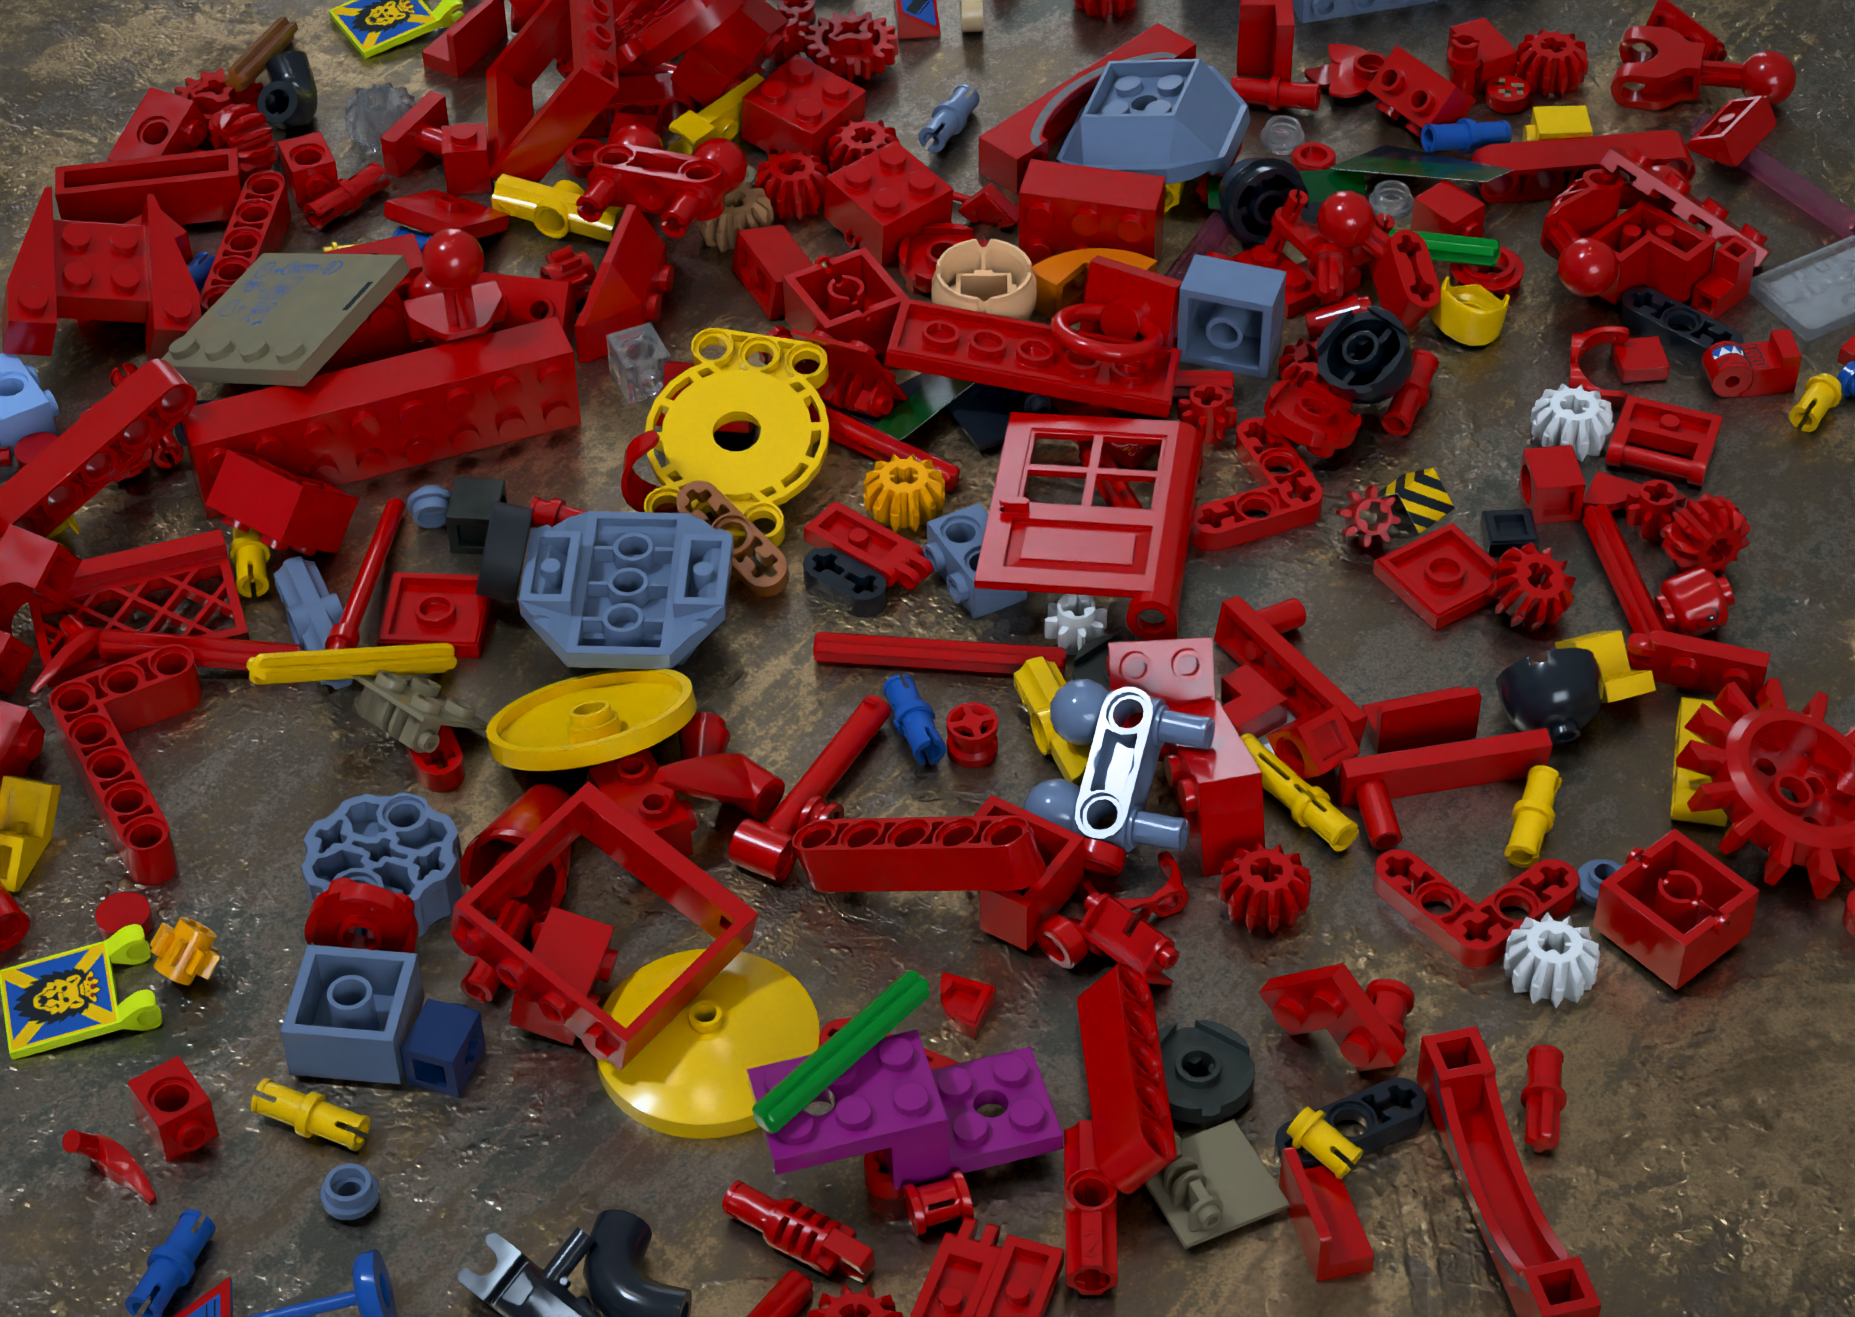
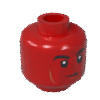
M1699 566L1664 580L1660 585V595L1654 597V603L1668 632L1699 637L1720 629L1727 624L1729 618L1728 606L1735 604V598L1725 576L1716 578L1707 567Z

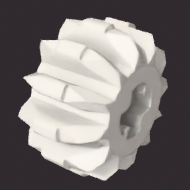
M1563 383L1558 391L1545 389L1543 396L1536 400L1535 407L1532 408L1530 422L1532 423L1533 443L1543 447L1572 445L1576 459L1580 462H1583L1586 454L1599 456L1602 448L1608 445L1609 439L1612 437L1614 423H1612L1613 412L1611 410V402L1601 400L1600 391H1584L1582 384L1577 389H1570Z
M1548 912L1541 919V922L1526 917L1520 929L1512 930L1511 935L1507 939V953H1505L1503 964L1505 976L1512 978L1514 993L1530 992L1533 1004L1544 998L1549 999L1557 1008L1563 997L1578 1003L1584 990H1591L1592 985L1596 982L1597 967L1600 959L1599 944L1591 941L1589 927L1573 928L1571 916L1562 922L1554 921Z

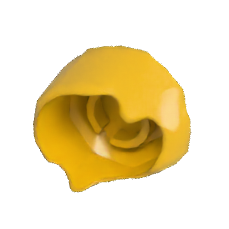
M1446 276L1441 286L1440 301L1430 310V317L1440 331L1456 342L1468 346L1487 345L1494 341L1501 333L1510 295L1506 294L1504 299L1500 300L1479 284L1451 286L1450 277Z

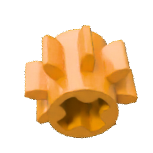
M180 917L174 928L162 922L150 943L152 947L150 952L158 956L153 967L165 977L183 985H191L196 974L209 980L221 958L218 955L220 950L212 946L217 938L216 933L203 924L187 917Z

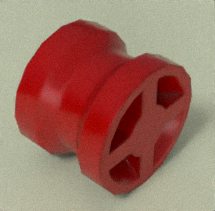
M977 702L963 703L949 711L946 718L948 734L946 748L950 760L960 767L969 769L981 768L990 764L998 753V738L996 736L998 732V717L995 711L989 706Z

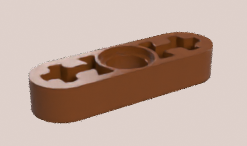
M693 481L686 484L679 491L676 499L679 513H689L704 520L716 530L719 528L723 530L739 528L747 534L743 545L734 549L731 571L753 593L764 597L774 596L787 586L790 573L784 554L713 484L706 481ZM697 499L701 503L708 502L710 512L716 518L712 525L709 518L701 510H692V501ZM754 551L756 558L765 567L769 568L774 564L773 567L776 574L774 577L769 578L763 574L758 578L756 566L750 559Z

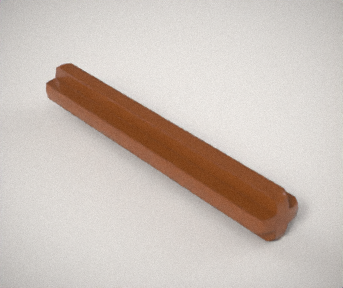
M285 16L278 18L228 69L229 74L224 78L226 86H233L236 92L246 90L266 69V63L271 58L279 55L292 42L294 33L298 30L296 22L289 23Z

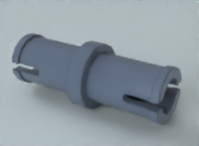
M967 84L958 85L947 101L940 102L934 108L932 119L921 129L918 135L922 147L926 145L930 138L934 139L927 151L940 152L952 135H957L963 130L967 123V116L980 102V96L976 89L968 98L964 96L972 86Z

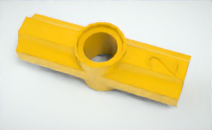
M502 174L495 182L494 193L491 197L492 209L534 222V225L541 233L553 239L563 238L568 232L610 243L625 208L609 206L599 221H584L577 213L576 209L579 206H576V201L585 191L578 184L569 180H560L553 187Z
M1043 656L1026 660L1022 668L1014 673V687L1030 715L1031 728L1036 745L1044 756L1052 755L1065 780L1077 784L1081 788L1092 745L1078 746L1063 740L1054 731L1050 720V703L1057 690L1067 683L1055 662H1049Z

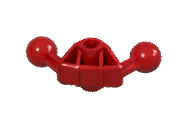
M1651 166V168L1664 177L1671 171L1688 182L1684 174L1672 166ZM1608 169L1588 170L1583 173L1581 179L1570 183L1567 189L1552 201L1550 210L1545 216L1540 240L1542 249L1558 261L1557 271L1563 286L1569 292L1580 297H1594L1607 291L1614 283L1618 274L1617 256L1610 245L1601 239L1591 236L1616 219L1618 209H1630L1641 200L1677 218L1679 216L1666 206L1670 198L1663 194L1659 199L1646 195L1632 186V182H1624V179L1616 169L1614 172Z
M445 229L431 236L426 242L421 255L423 271L412 280L408 289V300L401 302L405 329L411 343L419 342L427 349L490 333L493 324L505 322L503 296L495 280L473 285L480 277L484 267V254L479 242L471 234L460 229Z

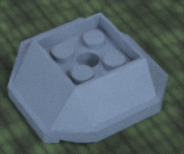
M1201 59L1108 61L1088 103L1081 108L1056 158V162L1166 177L1165 184L1192 180L1206 172L1210 175L1225 173L1230 168L1251 121L1248 105L1214 66H1207Z
M588 511L569 517L553 527L547 524L532 529L519 596L520 614L567 667L672 669L674 666H683L699 643L726 619L734 552L733 534L721 528L716 530L704 520L689 513Z

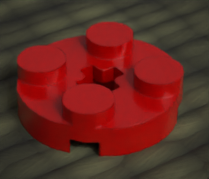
M933 223L923 226L922 234L915 236L912 240L910 233L902 240L899 246V271L906 280V288L913 294H932V277L936 270L937 261L948 248L971 239H976L981 247L987 246L988 242L984 237L983 242L974 237L973 229L957 223Z
M1290 379L1281 380L1271 387L1264 405L1266 418L1263 426L1267 432L1278 437H1287L1305 445L1310 453L1323 458L1332 457L1336 449L1346 448L1353 443L1362 418L1360 413L1354 417L1350 412L1352 402L1339 397L1330 387L1314 381L1304 380L1302 387L1299 388L1288 387Z
M336 878L330 882L328 889L318 895L313 901L305 924V940L308 945H311L313 942L314 945L414 953L419 934L418 922L414 916L415 904L408 895L403 893L391 892L372 884L357 883L349 878ZM356 927H363L369 930L366 936L355 933Z

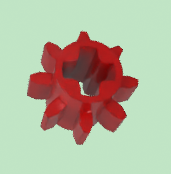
M777 8L776 10L785 16L789 22L781 33L785 40L771 59L778 62H787L794 55L805 52V36L808 35L809 22H800L799 14L792 9Z
M568 245L545 256L548 265L540 268V279L570 282L578 289L577 302L588 297L590 291L588 286L593 284L596 271L590 257L584 251L574 254L572 246Z
M1198 385L1190 389L1189 400H1178L1177 419L1197 428L1202 435L1203 444H1211L1223 440L1225 428H1236L1237 409L1233 407L1234 396L1232 394L1226 395L1225 391L1217 385Z
M1664 480L1643 482L1640 493L1635 491H1628L1625 525L1634 526L1636 534L1645 540H1664L1666 536L1662 529L1674 521L1672 512H1680L1684 509L1686 496L1678 495L1677 489L1671 483Z
M1368 486L1365 491V498H1361L1359 493L1355 491H1348L1346 495L1351 503L1346 509L1337 510L1335 513L1339 517L1345 518L1347 527L1342 530V537H1348L1353 534L1359 535V547H1369L1372 535H1375L1381 542H1389L1390 537L1386 530L1390 524L1401 523L1400 518L1392 516L1390 508L1396 498H1377V486ZM1369 509V512L1377 514L1376 523L1367 524V521L1361 520L1359 517L1360 511Z

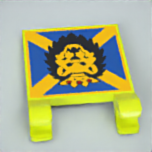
M351 0L330 9L329 14L364 59H367L437 28L451 27L464 15L462 11L452 13L464 5L462 0H442L431 11L423 0Z
M131 924L125 926L102 942L0 970V989L9 1054L12 1060L122 1029L148 1031L162 1024V1012L160 1007L157 1006L155 994L151 990L137 991L120 1004L118 1003L112 963L137 965L147 962L151 957L150 945L145 941V934L141 925Z

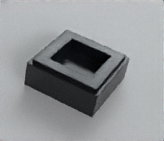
M1531 509L1482 511L1480 524L1488 555L1491 557H1501L1508 549L1515 547L1520 550L1530 542L1533 543L1538 551L1539 539Z

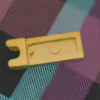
M756 73L697 114L689 110L670 124L669 130L680 136L666 151L693 155L698 145L710 138H726L731 141L741 131L742 97L760 84L764 78Z

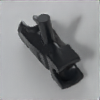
M579 1227L573 1231L544 1269L540 1268L498 1233H489L486 1237V1244L496 1253L497 1257L494 1269L486 1275H478L468 1268H462L457 1274L458 1281L504 1317H601L588 1297L580 1296L577 1298L568 1290L571 1282L567 1279L568 1276L596 1242Z

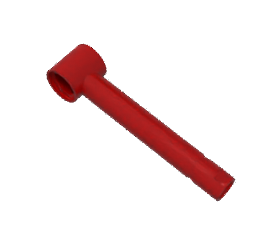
M867 695L847 719V722L842 725L765 824L751 818L741 822L729 846L728 857L731 863L779 883L789 876L798 857L792 845V838L797 832V825L802 810L813 796L827 797L867 746L869 740L874 737L891 714L890 708L882 698L875 695Z

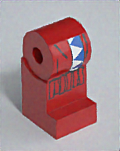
M1788 328L1772 330L1769 341L1737 344L1733 341L1715 343L1704 352L1701 360L1710 385L1717 395L1721 397H1750L1795 392L1802 355Z

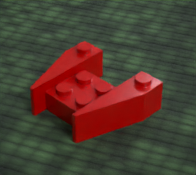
M52 187L44 188L6 285L1 315L3 354L51 356L57 328V318L145 323L147 361L157 358L162 359L169 351V346L190 330L201 318L200 293L154 194H147L140 225L53 220Z

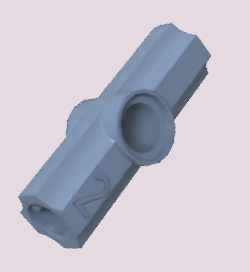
M301 556L285 560L282 567L273 575L276 590L279 592L281 601L286 607V616L294 642L302 646V649L305 651L326 650L325 641L332 626L339 623L343 613L341 602L336 593L329 594L314 561H306ZM353 679L319 682L320 684L330 685L334 689H339L351 685Z

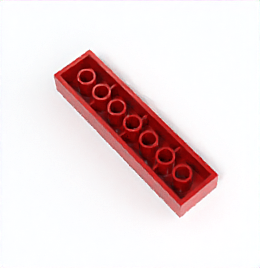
M557 317L314 376L305 386L277 385L196 405L182 420L194 482L207 519L223 515V513L205 504L228 449L258 456L294 475L321 480L335 487L581 424L574 351Z

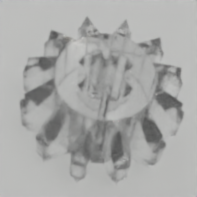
M373 83L370 89H357L356 96L347 98V106L345 108L346 117H344L349 137L356 141L359 148L370 146L372 151L376 152L382 148L380 137L417 104L415 103V97L408 94L406 87L394 88L391 83L379 87Z

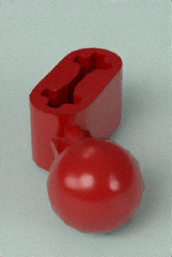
M1352 190L1338 191L1328 196L1322 202L1316 220L1322 237L1327 243H1333L1346 249L1360 246L1372 255L1370 271L1381 307L1391 311L1403 323L1406 329L1413 328L1441 298L1440 285L1424 239L1418 233L1407 229L1398 230L1392 236L1388 235L1375 225L1376 216L1367 198Z

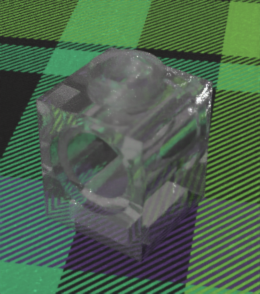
M651 322L606 335L609 369L629 405L657 397L663 390L664 365L671 361V355Z

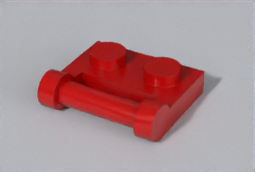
M1628 395L1609 445L1606 465L1621 468L1622 464L1686 478L1688 479L1687 484L1702 487L1720 434L1723 416ZM1630 442L1639 446H1647L1655 449L1681 454L1686 457H1693V460L1628 445V443Z

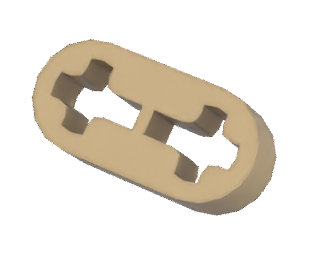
M959 0L961 31L982 32L983 0Z

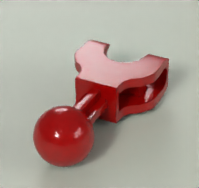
M1634 26L1625 31L1621 38L1619 52L1624 64L1615 72L1610 89L1613 99L1617 104L1627 108L1661 110L1681 101L1697 102L1700 85L1741 89L1745 97L1764 95L1768 97L1770 105L1775 106L1785 101L1793 92L1796 84V71L1792 62L1784 54L1777 51H1760L1750 56L1744 64L1704 60L1705 43L1691 42L1677 31L1666 27ZM1637 43L1645 44L1651 49V52L1637 51L1632 45ZM1628 82L1645 84L1639 90H1630L1624 86Z

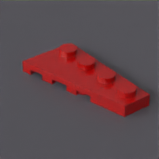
M1633 145L1628 151L1622 147L1610 148L1599 163L1611 172L1619 168L1628 174V180L1632 182V186L1646 195L1659 199L1662 194L1670 199L1666 206L1672 212L1694 225L1701 224L1705 227L1704 232L1721 244L1735 237L1757 249L1754 264L1756 267L1762 266L1773 251L1764 245L1768 237L1748 223L1739 228L1726 219L1730 211L1710 197L1701 202L1688 192L1692 185L1671 171L1664 177L1650 166L1655 160Z

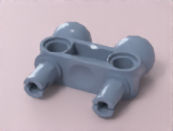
M1090 679L1071 680L1059 688L1050 703V720L1054 731L1063 740L1078 746L1092 745L1081 788L1077 784L1062 778L1044 780L1031 789L1024 801V810L1085 838L1115 845L1125 852H1130L1139 843L1183 851L1189 837L1190 826L1187 819L1145 812L1161 746L1166 742L1208 750L1213 742L1215 722L1212 720V717L1170 711L1164 699L1150 697L1143 690L1135 687H1123L1109 692L1102 684ZM1144 713L1141 722L1131 729L1123 728L1125 720L1130 715ZM1118 813L1115 823L1110 828L1097 830L1098 822L1104 815Z

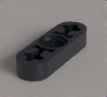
M1638 286L1626 290L1622 295L1619 319L1623 325L1645 337L1658 336L1661 345L1702 365L1701 359L1704 352L1715 343L1721 341H1733L1737 344L1744 343L1742 335L1735 329L1655 289ZM1670 326H1685L1690 328L1691 331H1677L1670 328Z
M1391 1078L1317 1109L1315 1112L1323 1110L1326 1113L1324 1120L1333 1127L1342 1120H1355L1361 1123L1366 1129L1363 1134L1345 1137L1355 1146L1364 1150L1363 1156L1417 1132L1424 1122L1427 1098L1423 1088L1416 1082L1406 1078ZM1390 1103H1396L1397 1106L1389 1108ZM1410 1106L1409 1111H1403L1402 1108ZM1293 1120L1283 1124L1275 1136L1274 1163L1279 1171L1281 1168L1282 1149L1292 1146L1293 1139L1286 1134V1131ZM1302 1146L1300 1149H1296L1304 1170L1323 1166L1310 1153L1304 1154L1302 1150L1305 1149ZM1338 1150L1333 1152L1344 1163L1350 1161Z

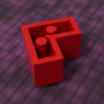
M746 0L721 25L686 51L670 79L706 108L756 73L763 76L765 70L761 65L766 58L770 59L782 46L785 38L781 36V33L789 20L765 0Z
M1641 200L1591 236L1601 239L1610 245L1618 260V274L1614 283L1607 291L1598 296L1615 305L1622 300V295L1626 290L1645 284L1684 303L1693 296L1694 285L1711 273L1717 240Z
M228 449L205 505L223 513L221 522L245 532H249L250 528L260 532L258 540L263 544L282 551H286L289 547L305 555L315 556L317 550L337 554L359 499L321 480L294 475L258 456Z
M991 794L974 816L1015 815L1027 819L1044 860L1046 871L1038 882L1021 890L980 891V929L1027 951L1036 940L1035 927L1051 913H1058L1079 887V883L1083 882L1085 837Z

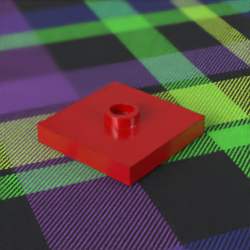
M437 189L385 201L383 214L386 219L432 235L445 229H460L468 232L475 239L508 230L510 214Z

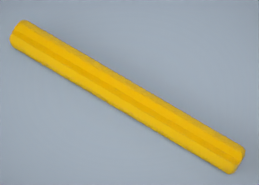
M433 643L260 653L256 657L249 658L246 667L250 671L249 680L252 683L265 685L354 679L353 676L355 675L377 676L379 670L388 671L398 676L445 673L448 669L455 668L457 659L454 656L455 648L451 644Z

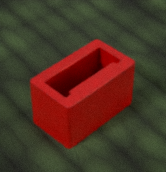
M1485 17L1449 28L1447 51L1452 47L1453 35L1458 32H1472L1480 38L1478 48L1482 52V61L1479 68L1476 69L1475 89L1478 92L1486 91L1487 82L1493 77L1500 75L1515 76L1517 51Z

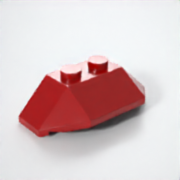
M627 204L590 288L586 303L574 325L578 362L588 363L644 340L652 321L657 322L659 320L664 292L671 291L674 268L673 265L667 264L666 245L636 205Z

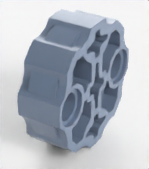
M400 792L393 796L377 797L367 793L341 802L338 810L327 818L315 821L303 840L306 856L305 861L301 865L310 907L315 898L325 892L330 882L336 878L344 877L352 879L357 883L376 885L391 892L408 895L415 904L414 916L418 922V937L425 935L429 926L438 919L451 915L454 904L462 898L460 882L462 853L457 828L449 815L440 814L432 809L424 797ZM356 927L355 933L366 936L369 930L363 927Z

